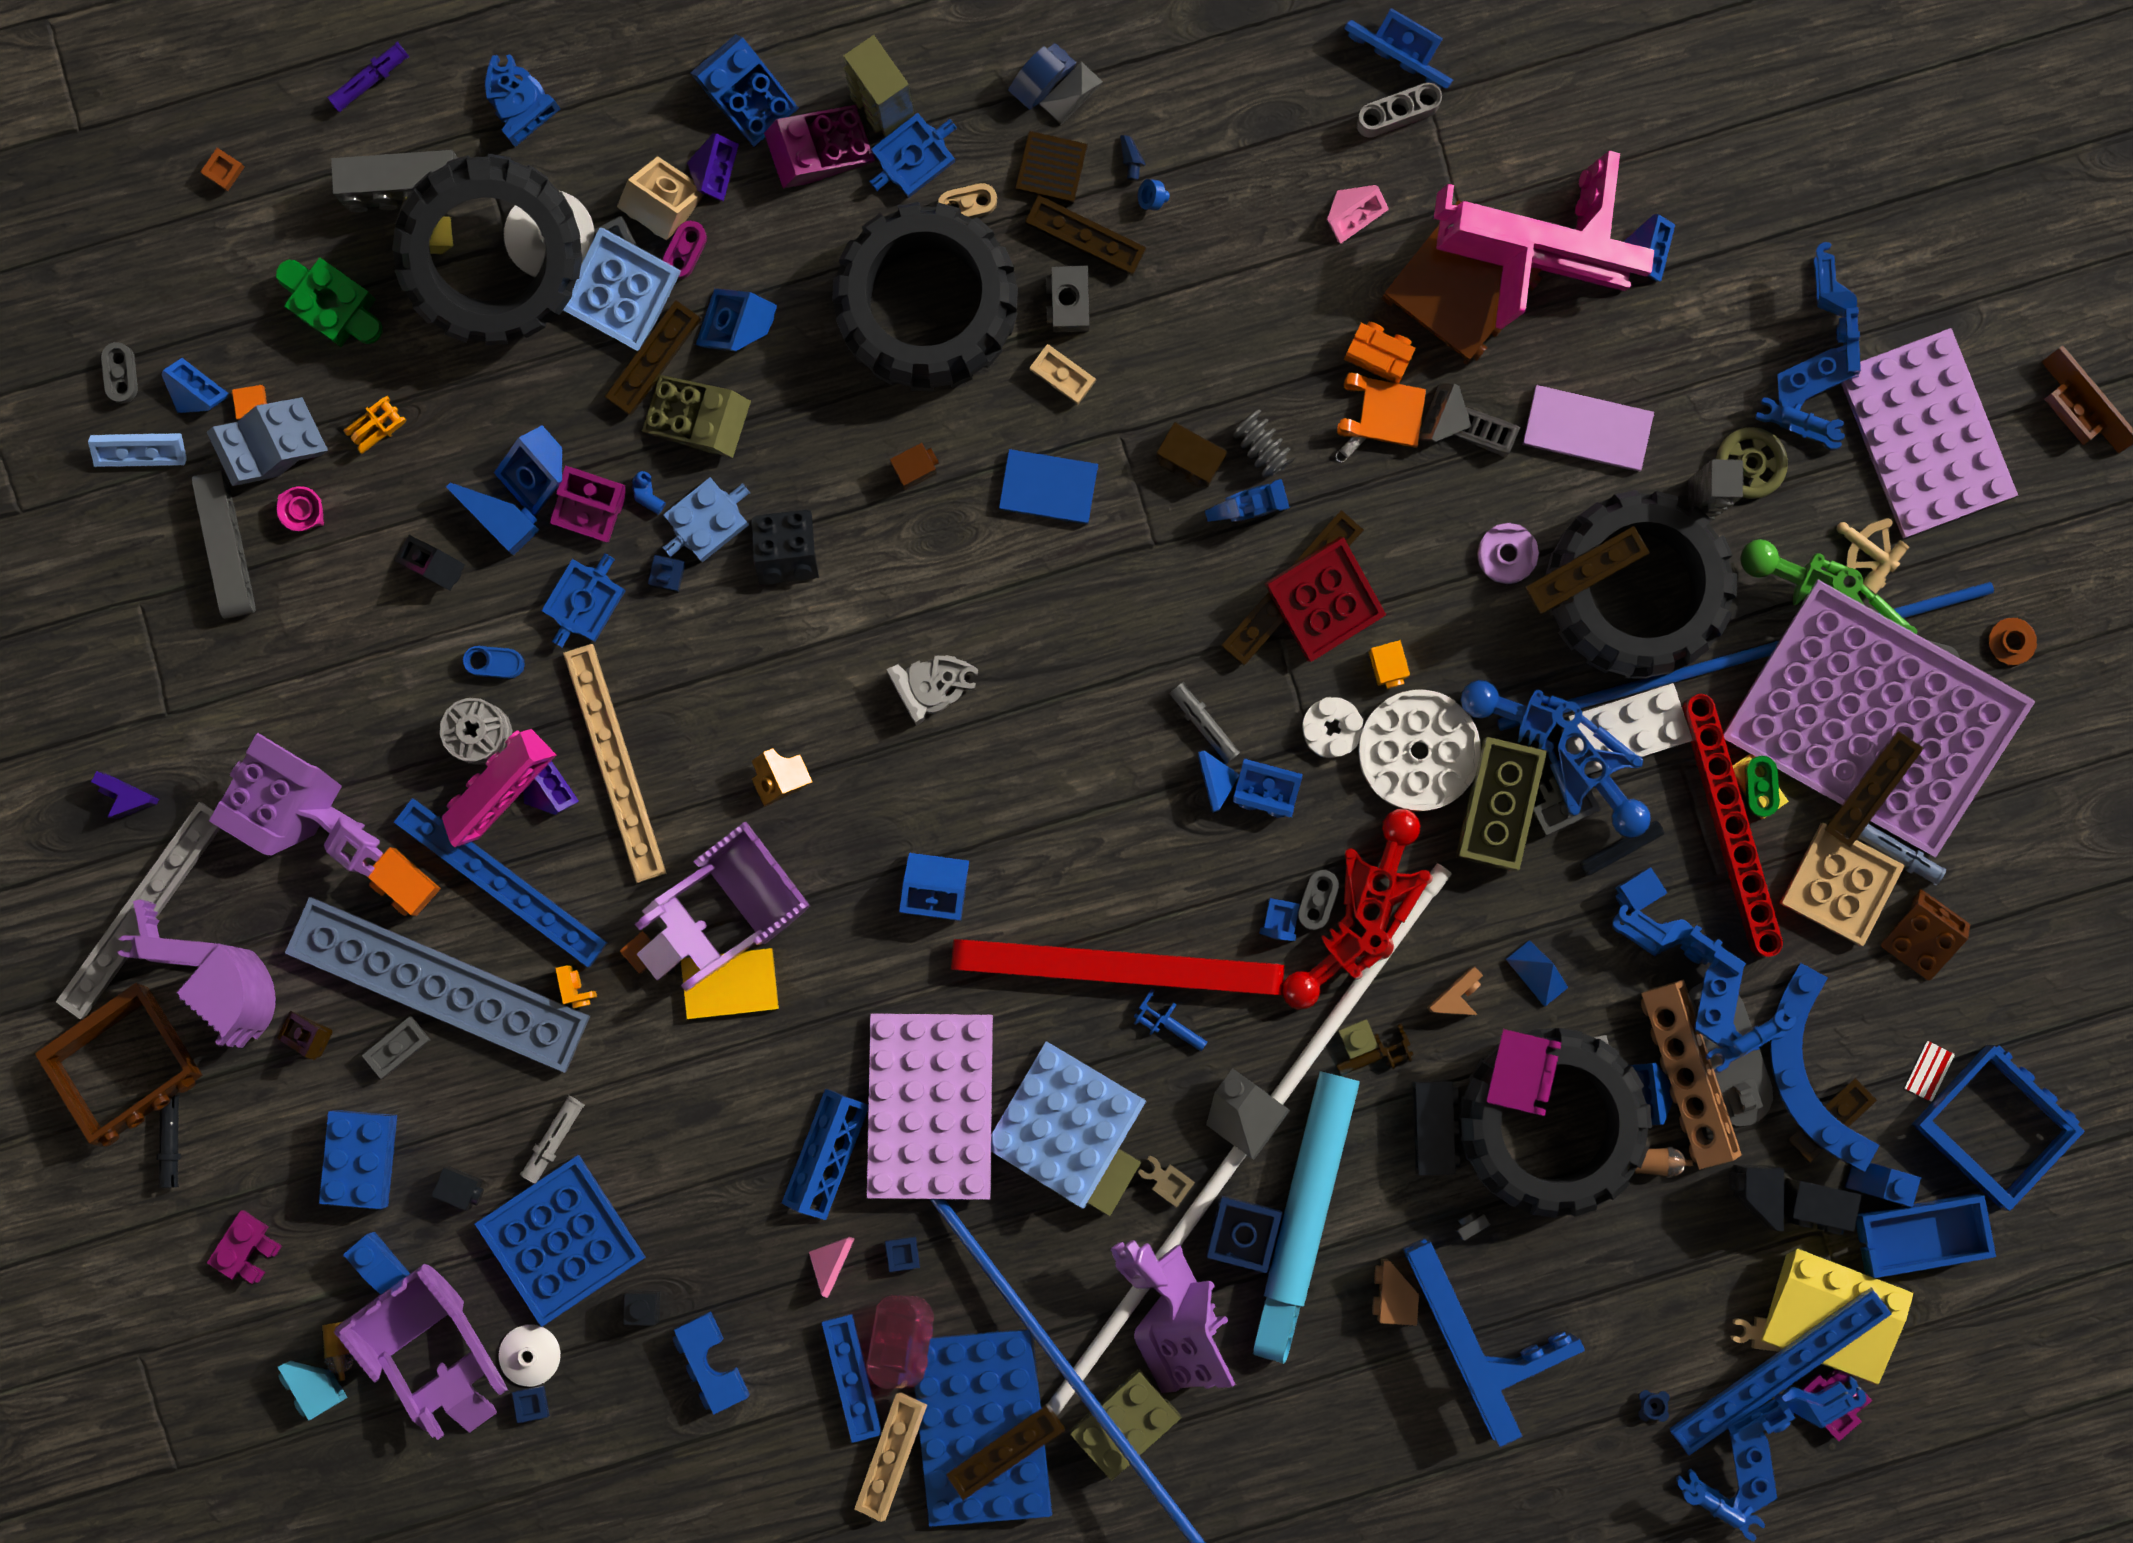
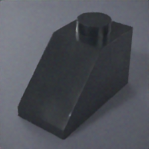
M411 535L407 537L394 560L449 591L460 579L461 571L465 564Z

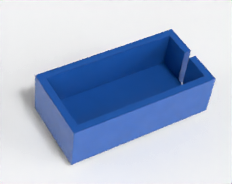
M1969 1194L1917 1203L1913 1207L1900 1206L1857 1214L1856 1228L1859 1242L1866 1244V1247L1860 1248L1865 1275L1872 1278L1996 1257L1984 1195Z

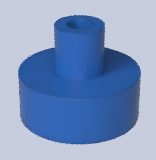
M1146 179L1141 183L1138 190L1139 205L1146 210H1159L1163 203L1168 202L1170 197L1169 192L1165 190L1164 184L1159 180Z

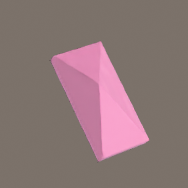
M1376 185L1337 190L1327 220L1337 241L1341 244L1388 211L1389 208L1379 187Z
M846 1237L809 1252L822 1296L828 1298L855 1240L854 1238Z

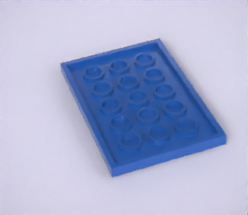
M1028 1329L912 1339L910 1345L916 1400L927 1404L919 1431L929 1527L1050 1517L1052 1515L1045 1445L965 1500L961 1499L946 1476L955 1467L1041 1409L1033 1335Z

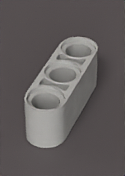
M1424 83L1371 102L1360 110L1356 123L1357 130L1364 137L1371 138L1428 118L1438 110L1442 100V92L1437 85ZM1420 96H1431L1434 99V104L1424 105L1420 101ZM1401 105L1406 109L1407 113L1402 116L1396 115L1391 107ZM1367 115H1373L1378 119L1379 123L1375 126H1370L1364 122L1363 118Z

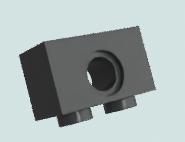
M1088 266L1052 267V276H1046V294H1052L1053 306H1047V324H1053V333L1089 332ZM1070 293L1074 295L1076 301L1072 305L1065 306L1060 303V296Z

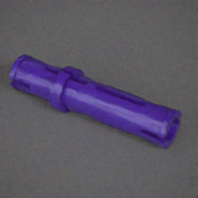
M396 42L378 58L374 56L370 60L372 63L327 98L341 112L342 109L362 95L382 77L385 79L389 77V72L410 56Z

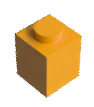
M1401 640L1371 648L1368 652L1378 686L1386 684L1387 689L1404 685L1403 679L1408 678L1410 672Z

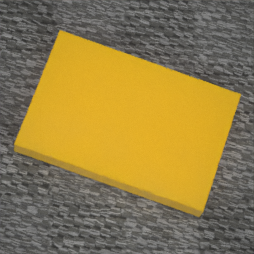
M773 948L744 951L687 992L684 990L687 1019L779 1009ZM691 957L681 960L684 983L698 973L700 969Z

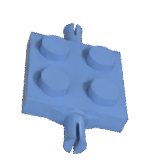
M709 477L663 514L673 526L676 535L673 540L663 546V549L671 557L685 546L693 551L701 562L705 561L749 525L740 514L737 506L740 500L750 494L749 490L742 483L728 495Z

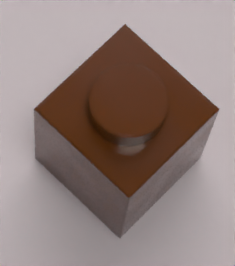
M923 443L890 459L905 490L937 474L935 465L939 464L932 448L926 450Z

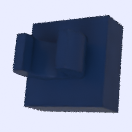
M655 555L648 585L679 592L685 562Z

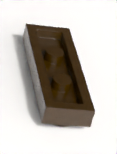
M1854 1078L1824 1107L1838 1121L1849 1127L1877 1099ZM1802 1128L1787 1140L1808 1163L1812 1162L1823 1151L1821 1147L1805 1134Z

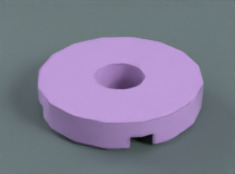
M1512 523L1497 525L1486 532L1479 543L1477 552L1479 565L1486 576L1495 582L1504 584L1520 582L1529 576L1537 565L1539 555L1537 541L1533 535L1531 536L1526 531L1527 529L1521 525ZM1508 545L1515 549L1516 558L1513 561L1508 562L1501 558L1500 549L1503 546Z

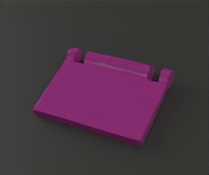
M1503 1029L1486 1102L1545 1116L1546 1110L1533 1107L1535 1099L1544 1102L1549 1100L1558 1056L1546 1054L1547 1046L1560 1049L1561 1043Z

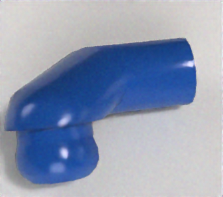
M640 471L636 473L632 480L635 501L659 515L664 509L666 502L653 495L651 476L648 472Z

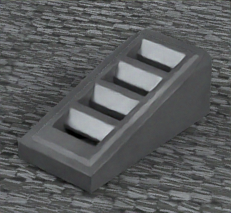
M1466 407L1468 417L1473 418L1468 433L1460 431L1453 434V436L1506 458L1511 451L1520 427ZM1479 421L1485 423L1480 436L1474 435ZM1492 426L1496 429L1490 441L1485 438ZM1504 431L1507 435L1501 445L1497 441L1501 432Z

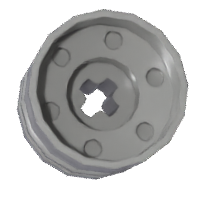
M465 698L455 702L445 711L440 722V737L443 746L451 755L473 765H486L485 763L496 752L501 753L507 747L505 741L512 735V727L506 714L500 708L480 698ZM471 724L480 727L476 730V737L467 734L471 731Z

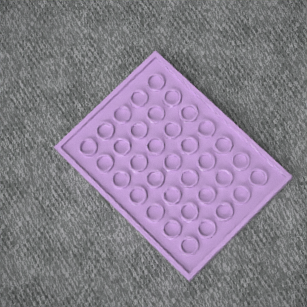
M1817 579L1726 727L1723 735L1725 740L1756 757L1767 756L1776 763L1777 769L1842 805L1894 733L1899 730L1924 749L1871 819V822L1936 857L2035 701Z

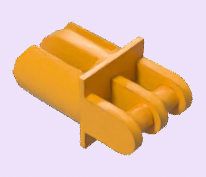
M388 396L380 399L370 408L367 407L366 410L368 412L343 430L347 436L352 435L351 439L356 445H359L357 449L361 454L385 436L391 437V434L406 422L404 417L398 415L397 407L390 405V398ZM383 409L385 413L377 417L375 413ZM391 419L393 423L386 428L383 423Z

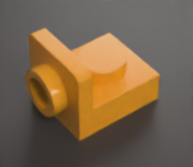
M569 965L555 968L563 1004L572 1003L573 1009L591 1005L590 999L597 997L596 991L578 994L577 989L581 988L578 971H573L572 966Z

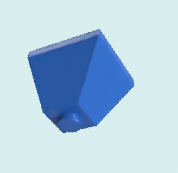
M714 288L696 345L705 348L737 351L768 334L769 328L774 321L777 305L751 292Z
M543 425L520 436L494 471V474L522 506L526 507L534 516L540 512L562 482V447Z

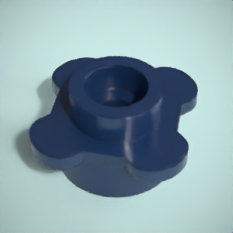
M1648 1390L1641 1391L1639 1394L1641 1409L1638 1411L1640 1419L1643 1421L1649 1419L1659 1420L1660 1422L1666 1421L1669 1417L1667 1402L1670 1400L1668 1393L1665 1391H1660L1659 1393H1650ZM1652 1403H1656L1657 1407L1655 1409L1651 1408Z

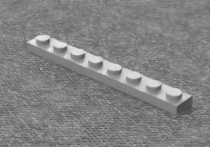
M198 802L57 999L56 1003L80 1020L85 1019L128 959V957L119 955L117 951L124 950L129 952L132 949V943L129 940L126 942L121 941L119 938L124 935L140 936L133 901L141 899L156 904L154 910L158 912L155 917L157 918L221 829L209 822L214 812L211 808L202 802Z

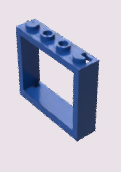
M1986 1045L1921 1113L1912 1125L2001 1210L2011 1211L2085 1131L2078 1125L2080 1121L2075 1118V1114L2068 1109L2063 1111L2056 1104L2058 1099L2046 1088L2041 1090L2033 1082L2035 1077L2022 1066L2018 1068L2011 1061L2013 1056L2009 1052L2005 1051L2000 1045L1998 1047ZM1988 1061L1995 1065L2062 1129L2060 1134L2007 1190H2004L1932 1121Z

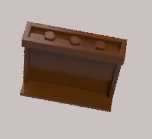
M1458 200L1455 205L1458 206L1461 201ZM1438 225L1385 291L1382 300L1390 306L1393 303L1465 358L1463 363L1467 365L1471 359L1477 362L1488 348L1484 345V342L1490 335L1496 338L1502 330L1495 326L1503 266L1436 249ZM1531 267L1528 287L1531 292L1543 279L1539 275L1542 269Z

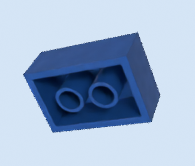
M344 1110L328 1111L319 1204L374 1209L388 1207L397 1115Z

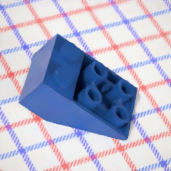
M736 34L690 73L753 147L765 138L764 132L776 119L789 117L798 109V106L746 40Z

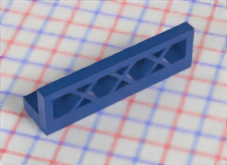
M825 1089L782 1204L797 1212L823 1220L827 1219L868 1112V1104ZM849 1105L857 1107L854 1119L846 1123L845 1115ZM843 1135L845 1139L843 1148L835 1152L834 1144L836 1139ZM832 1164L834 1168L833 1174L824 1181V1170ZM821 1193L823 1200L819 1210L810 1208L814 1197Z

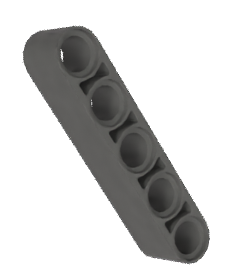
M224 470L193 476L192 485L220 613L223 619L254 613L255 601L228 477Z

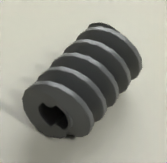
M1258 409L1237 425L1233 438L1235 440L1244 438L1240 447L1242 449L1251 447L1247 456L1250 459L1258 457L1254 465L1256 468L1265 467L1262 476L1267 478L1281 472L1296 457L1286 459L1290 448L1281 450L1278 448L1283 439H1271L1276 430L1273 428L1265 431L1264 427L1268 423V419L1258 421L1257 417L1261 413V410Z

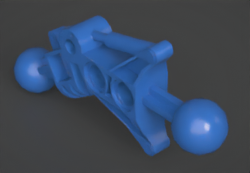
M1476 680L1465 686L1461 693L1460 701L1462 708L1468 715L1481 719L1489 717L1491 714H1496L1519 722L1521 726L1518 743L1525 737L1529 739L1528 747L1531 746L1533 741L1539 742L1538 749L1547 751L1552 763L1550 768L1571 815L1580 813L1583 798L1595 786L1612 808V825L1620 835L1634 838L1644 834L1649 828L1651 816L1647 806L1641 801L1627 799L1609 776L1611 773L1622 768L1641 767L1643 765L1642 757L1636 755L1603 727L1600 726L1598 728L1583 716L1579 705L1555 696H1545L1541 690H1536L1528 706L1500 697L1497 689L1488 681ZM1541 702L1547 704L1549 708L1541 706ZM1564 711H1573L1574 719L1566 721L1563 718ZM1582 723L1594 733L1593 736L1613 752L1595 749L1578 728V725ZM1556 724L1564 728L1558 745L1560 761H1558L1553 750V743L1547 740ZM1578 737L1582 740L1584 747L1579 754H1571L1567 751L1565 744L1569 738ZM1590 761H1596L1602 766V774L1596 779L1589 778L1584 772L1585 765Z

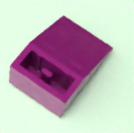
M856 105L779 118L764 132L783 189L810 184L875 161Z

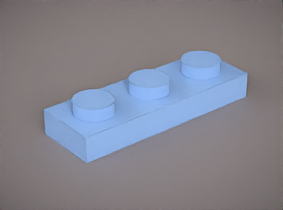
M181 433L90 435L88 441L94 467L185 465L187 460Z

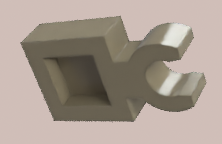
M1148 1156L1147 1159L1154 1164L1155 1168L1151 1173H1146L1139 1169V1175L1144 1179H1154L1157 1181L1152 1190L1178 1207L1195 1182L1171 1164L1164 1171L1155 1157Z

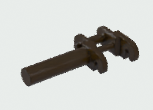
M1397 1024L1403 1039L1400 1043L1384 1048L1382 1042H1380L1379 1035L1377 1033L1374 1034L1379 1048L1336 1065L1340 1076L1377 1062L1384 1056L1388 1059L1385 1062L1386 1065H1390L1392 1069H1395L1394 1064L1408 1059L1409 1062H1412L1411 1056L1414 1054L1412 1051H1408L1407 1046L1411 1044L1403 1030L1402 1024ZM1403 1047L1405 1053L1391 1058L1390 1051Z

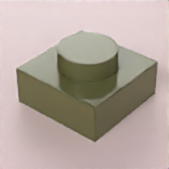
M1367 1019L1338 1030L1349 1059L1379 1048Z

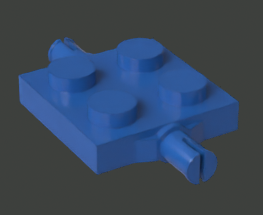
M919 113L915 114L871 149L873 155L881 163L883 171L870 180V184L878 191L891 180L910 198L955 162V158L946 148L943 140L957 129L955 124H952V121L948 119L939 128L935 129L928 125Z
M604 553L596 569L584 566L574 559L571 560L541 610L554 618L561 626L552 640L553 643L563 648L571 632L582 634L596 642L626 591L613 583L606 575L615 561L614 558Z

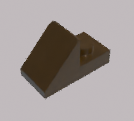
M290 1011L277 1039L303 1056L315 1060L316 1057L322 1056L332 1035V1030Z

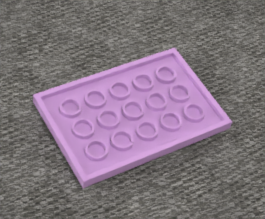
M1952 328L1861 361L1859 377H1853L1841 383L1903 539L2018 496Z
M871 1014L867 1199L990 1200L993 1015Z

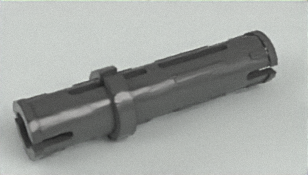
M1182 682L1169 693L1186 715L1184 717L1186 720H1191L1225 761V764L1241 752L1206 711L1205 703L1203 701L1200 703L1185 685V682Z

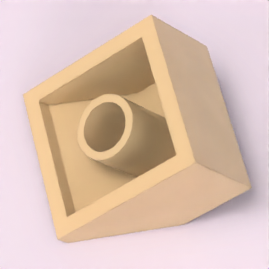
M657 156L628 179L617 208L625 212L630 218L649 228L654 234L667 240L688 219L704 194L697 191L695 183L691 178Z

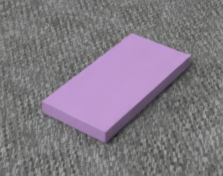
M1536 385L1522 445L1640 472L1654 412Z

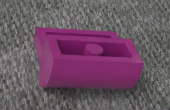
M565 465L562 482L559 484L556 493L558 498L550 523L604 542H609L618 513H621L623 507L625 485Z

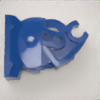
M492 55L485 79L486 96L495 107V114L503 123H506L502 131L514 147H516L557 113L560 107L549 94H545L540 83L527 70L516 66L515 60L511 55H506L508 63L504 67H499L500 58L498 55ZM516 76L522 77L523 80H519Z
M1282 479L1273 481L1270 485L1265 484L1233 494L1225 498L1226 501L1205 510L1208 522L1231 519L1233 522L1259 517L1276 510L1282 511L1290 507Z

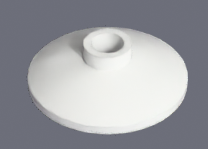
M533 1324L522 1325L510 1331L503 1339L499 1349V1363L503 1373L512 1382L527 1387L537 1386L549 1380L556 1372L560 1363V1347L554 1335L546 1328ZM525 1351L532 1353L533 1360L531 1362L523 1360L522 1355Z

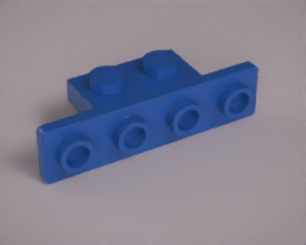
M1391 8L1377 34L1352 20L1347 22L1344 27L1345 30L1350 32L1348 36L1360 44H1364L1365 41L1375 47L1374 52L1386 59H1390L1392 56L1401 62L1399 66L1411 74L1419 72L1426 76L1425 81L1427 83H1433L1440 89L1442 86L1448 88L1452 84L1453 79L1428 65L1443 38Z

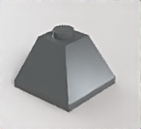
M1232 1068L1214 1093L1206 1125L1254 1160L1290 1110Z

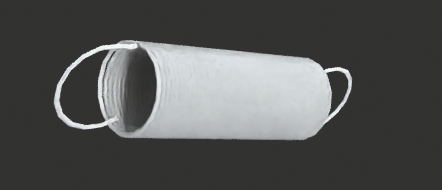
M1352 436L1340 449L1341 453L1349 458L1367 438Z

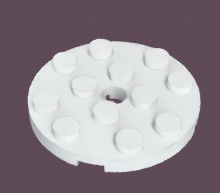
M1410 690L1388 698L1368 717L1360 737L1358 748L1359 762L1366 781L1383 800L1395 807L1409 811H1430L1453 802L1470 786L1476 776L1481 754V743L1472 718L1456 701L1435 691ZM1421 742L1427 746L1428 754L1424 759H1417L1412 755L1411 748L1414 743Z

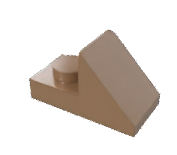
M1475 966L1470 967L1435 999L1427 1009L1435 1013L1477 1015L1461 995L1464 993L1467 997L1471 995L1481 985L1478 980L1483 975Z

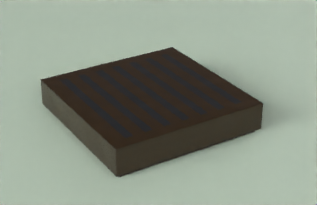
M1029 131L1016 191L1074 204L1088 144Z

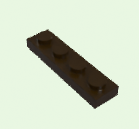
M1038 195L1025 221L1026 225L1131 276L1134 275L1146 251L1145 246Z
M675 300L605 398L631 416L696 328L701 318Z
M1633 526L1526 586L1525 590L1541 615L1648 555L1650 552Z
M1897 730L1824 830L1851 848L1924 748Z
M1047 1404L955 1467L946 1476L961 1499L965 1500L1066 1429L1050 1405Z

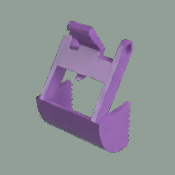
M747 822L742 823L694 861L697 866L702 868L654 899L642 910L645 915L635 924L639 930L645 928L659 917L668 927L637 953L656 980L665 976L675 965L689 955L700 971L681 985L685 992H687L754 944L768 943L810 907L809 903ZM709 874H712L755 931L754 934L722 956L702 932L707 927L706 922L698 921L696 923L677 899L678 895Z
M141 899L133 901L140 936L124 935L120 937L119 940L131 941L132 949L129 952L120 950L117 953L123 957L146 959L150 962L199 966L177 992L180 1000H185V1004L191 1005V1010H196L197 1015L202 1016L204 1021H208L209 1026H214L215 1031H220V1035L215 1041L217 1045L223 1046L226 1044L229 1047L236 1045L238 1048H243L251 1037L258 1039L272 1020L276 1001L272 978L261 959L252 950L215 943L159 938L157 924L160 920L155 918L158 914L154 910L156 904Z
M423 1264L338 1325L334 1333L374 1382L380 1378L381 1369L383 1368L412 1421L424 1431L427 1430L432 1438L435 1436L438 1440L444 1434L432 1412L442 1406L450 1417L470 1433L497 1413L493 1404L475 1391L471 1384L483 1375H486L491 1386L499 1395L507 1391V1387L464 1315V1301L435 1269L427 1264ZM449 1315L471 1352L449 1368L444 1363H440L437 1367L438 1376L412 1394L391 1355Z

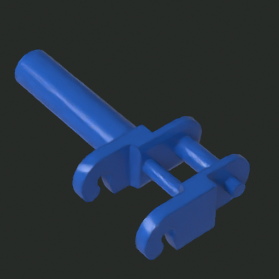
M1152 988L1139 1007L1142 1010L1141 1013L1134 1015V1018H1136L1134 1024L1142 1023L1151 1029L1150 1035H1152L1154 1031L1159 1032L1160 1029L1157 1026L1161 1022L1164 1024V1028L1201 1052L1207 1041L1170 1017L1177 1004L1173 1002L1165 1016L1160 1015L1147 1005V1002L1155 992ZM1145 1011L1158 1018L1155 1024L1143 1017Z

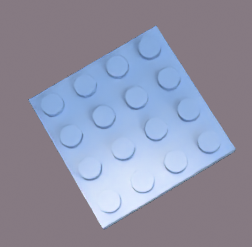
M1046 1041L991 1134V1152L1079 1207L1084 1208L1146 1100Z

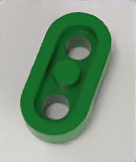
M1767 756L1754 757L1745 766L1747 807L1753 815L1767 817L1777 811L1780 803L1778 769L1776 763ZM1757 766H1761L1764 769L1763 777H1758L1755 774ZM1760 796L1766 799V806L1764 808L1759 807L1757 804V799Z

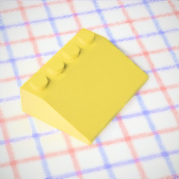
M1795 1249L1786 1254L1761 1341L1783 1349L1872 1287L1891 1311L1892 1315L1821 1364L1878 1385L1906 1322L1913 1293L1800 1249Z

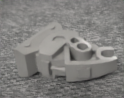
M947 655L934 656V659L922 663L917 661L911 664L906 671L898 664L886 669L889 678L916 726L924 721L926 714L938 713L947 708L949 704L956 702L961 697L964 689L974 690L976 683H967L964 677L968 673L978 675L976 667L956 659L954 656ZM954 687L955 691L951 695L946 696L950 689Z

